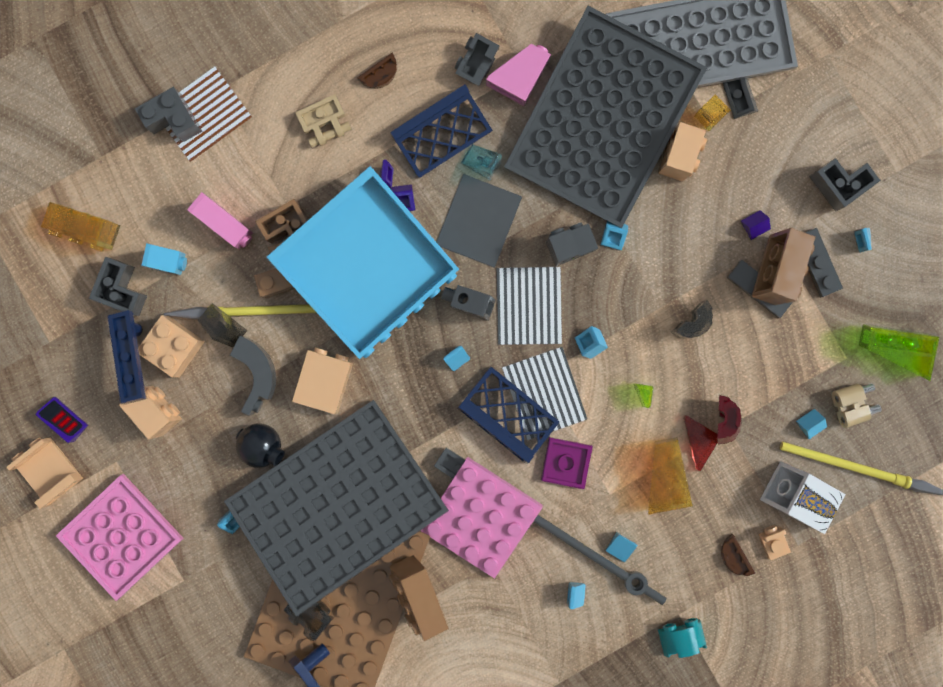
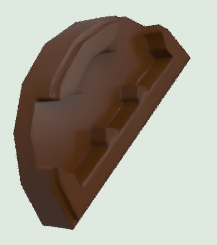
M393 52L357 77L358 81L372 89L388 85L394 79L397 72V62Z
M734 534L728 536L721 548V557L724 565L737 575L750 576L756 574Z

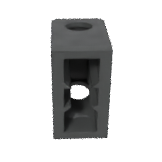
M460 285L457 286L456 290L445 287L442 293V300L451 302L452 308L489 321L496 301L491 295ZM468 297V301L464 304L463 299Z

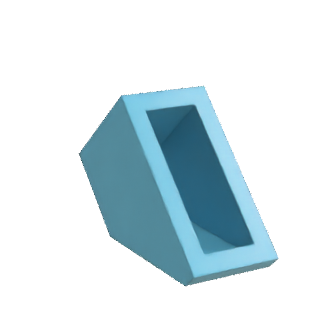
M146 243L141 266L181 275L182 271L186 268L187 258H185L186 254L180 251Z

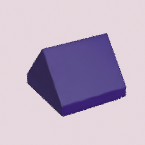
M761 210L740 221L750 240L771 229L770 218Z

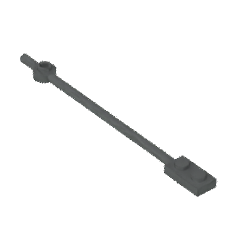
M446 447L434 467L454 478L466 459ZM539 515L533 521L624 580V585L629 593L633 595L644 593L661 605L665 603L667 598L649 587L648 581L642 573L638 571L626 572ZM634 579L639 580L636 586L632 585V580Z

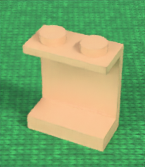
M51 437L37 438L29 444L30 449L25 453L22 451L11 459L13 462L7 466L9 471L18 469L40 497L34 502L39 509L50 506L83 479Z

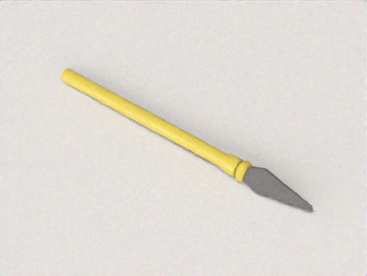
M310 304L225 308L215 306L214 308L212 306L207 308L195 307L167 312L164 315L191 319L206 317L213 319L224 316L317 312Z
M781 442L780 450L892 482L905 489L910 488L915 492L943 495L942 489L924 480L889 473L787 442Z

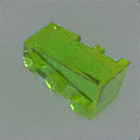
M863 324L859 346L931 381L940 337L929 333Z

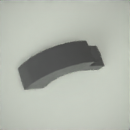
M239 336L230 356L245 363L253 374V388L241 410L242 413L250 416L260 411L263 405L262 398L266 400L272 399L276 387V371L271 357L261 345L246 336Z

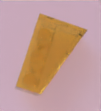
M49 202L41 227L48 229L49 235L62 238L64 234L70 236L69 241L82 245L83 241L91 243L90 248L103 252L104 248L113 249L120 225Z
M674 437L655 441L648 515L693 507L678 438Z

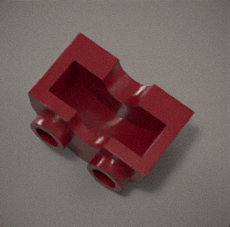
M719 395V417H722L724 421L718 423V445L734 441L740 433L742 425L740 408L729 397Z

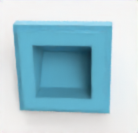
M812 409L796 420L808 439H811L827 428L826 419L815 409Z
M230 510L217 523L219 528L230 534H233L240 527Z

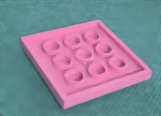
M467 457L441 496V500L449 511L426 526L421 532L429 535L432 539L495 579L543 508V505Z
M124 474L111 483L56 535L61 543L115 601L119 600L184 539Z

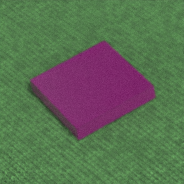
M549 437L541 481L585 489L593 446Z

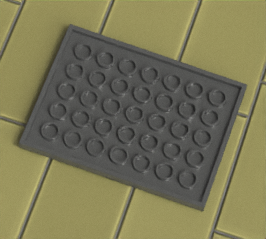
M588 5L504 168L622 228L708 67Z

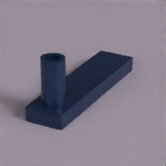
M130 310L107 315L120 404L145 400L146 394L137 337L142 334L143 328L140 324L134 322L133 312Z
M321 643L301 661L295 655L288 662L307 687H320L310 674V671L324 660L330 652Z

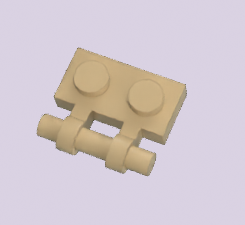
M336 94L295 112L305 134L314 131L316 135L308 140L312 148L319 144L321 146L327 144L326 141L337 136L340 138L345 135V132L352 130L349 122L340 125L338 119L345 116V113ZM332 123L333 129L324 133L321 132V127Z

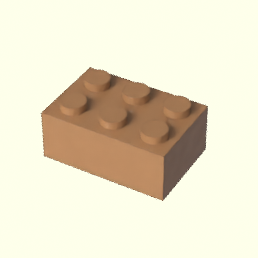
M792 227L771 234L751 297L773 305L797 301L802 293L801 285L803 278L808 272L807 264L809 257L814 251L815 236Z
M412 555L389 566L392 573L389 575L390 582L399 593L396 595L398 602L402 608L404 607L406 612L404 615L408 626L412 628L416 636L420 635L426 641L448 630L449 627L427 570L417 558Z

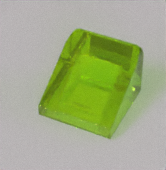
M633 383L642 407L650 408L654 387Z

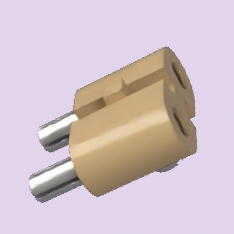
M857 383L832 392L834 406L838 407V412H836L838 420L843 428L871 419L872 414L881 412L880 405L869 407L864 401L867 399L865 393L875 390L874 384L861 386Z

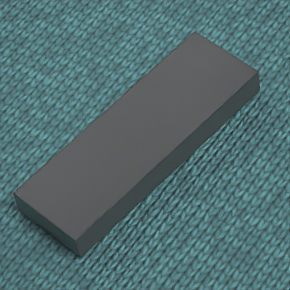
M740 260L727 278L751 297L758 272L746 262ZM752 297L777 318H781L793 303L773 305Z

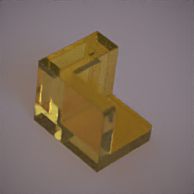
M715 94L698 110L694 117L710 131L730 112V109Z

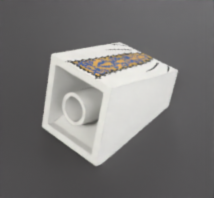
M780 461L760 500L825 534L846 494L813 475Z

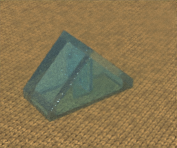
M472 144L461 163L486 179L491 180L501 163L502 155Z

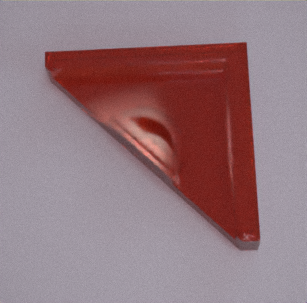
M685 415L683 419L695 467L698 471H701L718 443V434Z

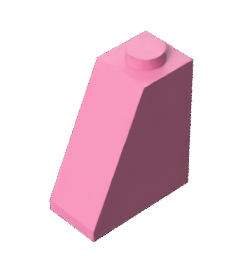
M530 44L491 73L486 79V86L525 106L546 68L551 54L541 45L535 46Z
M202 192L187 209L239 250L241 247H246L252 240L250 236L253 232Z

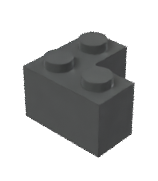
M174 86L135 108L145 128L153 134L170 126L174 134L181 141L185 142L203 132L182 94Z
M836 158L809 176L835 211L845 208L881 181L868 163L847 174Z
M581 222L569 227L570 229L564 231V228H559L551 232L546 245L555 267L598 249L589 224L583 226Z
M105 257L89 299L122 312L130 310L133 312V315L140 316L148 295L127 288L135 267Z

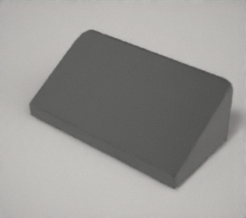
M748 78L723 83L734 119L758 112Z

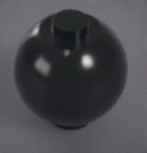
M255 423L242 428L236 436L237 454L241 461L250 467L263 468L270 464L277 466L284 457L285 451L281 449L280 436L269 425Z

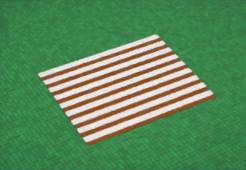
M213 67L180 91L203 132L183 142L174 134L170 126L166 130L191 162L252 116L216 67Z

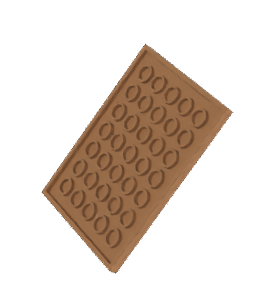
M419 531L299 616H295L272 579L244 657L299 677L288 661L295 655L301 661L323 643L330 654L310 671V674L319 685L324 687H375L404 609L398 602L396 595L399 593L390 582L389 575L392 573L389 566L412 555L421 563L430 536Z

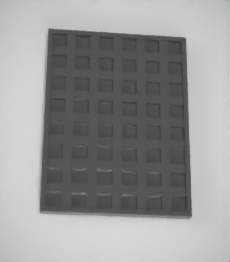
M375 400L357 410L224 501L295 616H299L449 511Z

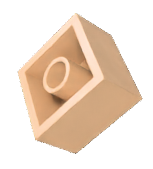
M680 122L668 141L658 174L683 182L688 177H691L693 172L696 173L700 164V160L697 159L698 154L704 150L707 138H704L706 130Z
M161 315L138 349L139 355L172 378L182 375L205 341L170 316Z
M154 386L144 387L145 400L129 404H119L148 440L162 437L182 420L177 407L172 403L169 404L164 398L166 397L164 392L159 387Z

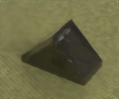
M213 303L198 319V322L212 340L230 347H234L239 336H244L247 332V329Z

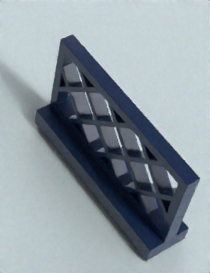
M466 84L390 132L393 140L397 143L418 178L493 131L470 95ZM466 100L472 106L471 116L458 113L460 104ZM457 107V108H456V112H451V111H450V110H452L453 108ZM474 111L477 114L478 118L473 117ZM444 114L455 116L452 128L440 125L441 116ZM457 116L470 119L467 131L455 129ZM438 119L437 124H432L433 121ZM472 120L482 122L486 130L480 134L471 133ZM427 125L436 127L434 140L421 137L422 130ZM439 128L451 131L449 143L436 141ZM420 130L419 137L413 135ZM454 132L466 134L465 144L462 146L452 144ZM469 135L475 136L473 139L468 141ZM409 137L418 139L416 151L406 150L402 141ZM420 140L433 143L431 155L418 153ZM435 144L448 146L445 157L433 156ZM451 147L457 148L456 150L450 153ZM409 154L415 155L414 161L412 160ZM417 155L430 158L428 168L421 172L415 164ZM432 159L439 160L431 165Z
M492 367L488 369L457 408L525 464H529L538 449L560 423V421ZM490 374L498 378L499 388L487 389L486 379ZM483 384V385H484V389H483V390H478V389L481 387V385ZM503 390H513L516 393V402L504 403ZM500 391L501 403L489 405L487 392ZM484 392L486 405L477 406L470 401L475 393ZM529 403L533 407L534 416L522 417L520 404ZM517 404L518 417L506 419L505 406ZM502 406L503 419L494 420L491 418L489 407ZM480 408H486V412H487V413H485V412H484L482 409H480ZM546 417L552 422V425L548 430L539 431L537 418ZM534 418L535 431L523 433L522 420ZM519 420L520 433L511 434L507 430L506 421ZM498 422H503L504 427L501 426ZM539 433H544L540 439ZM536 434L537 444L532 450L525 445L524 435ZM515 436H521V441Z

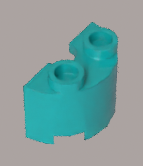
M689 618L684 621L685 624L682 626L669 623L664 625L662 629H658L664 656L669 658L673 654H678L679 658L699 654V648H707L701 620Z

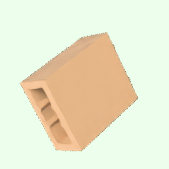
M315 347L314 351H307L292 402L328 413L338 414L353 363L348 362L349 357L336 354L335 357L328 356V351Z

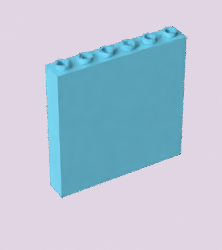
M371 166L267 256L269 261L359 359L361 357L367 358L375 350L373 347L379 341L381 343L385 342L391 336V330L395 327L400 328L408 321L406 317L411 312L415 314L424 306L423 302L428 297L431 299L441 291L439 287L445 282L447 284L452 282L457 277L456 272L459 270Z

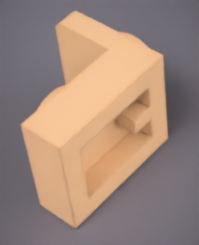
M773 525L765 528L763 533L758 534L767 558L770 561L791 553L784 536L786 535L785 529Z

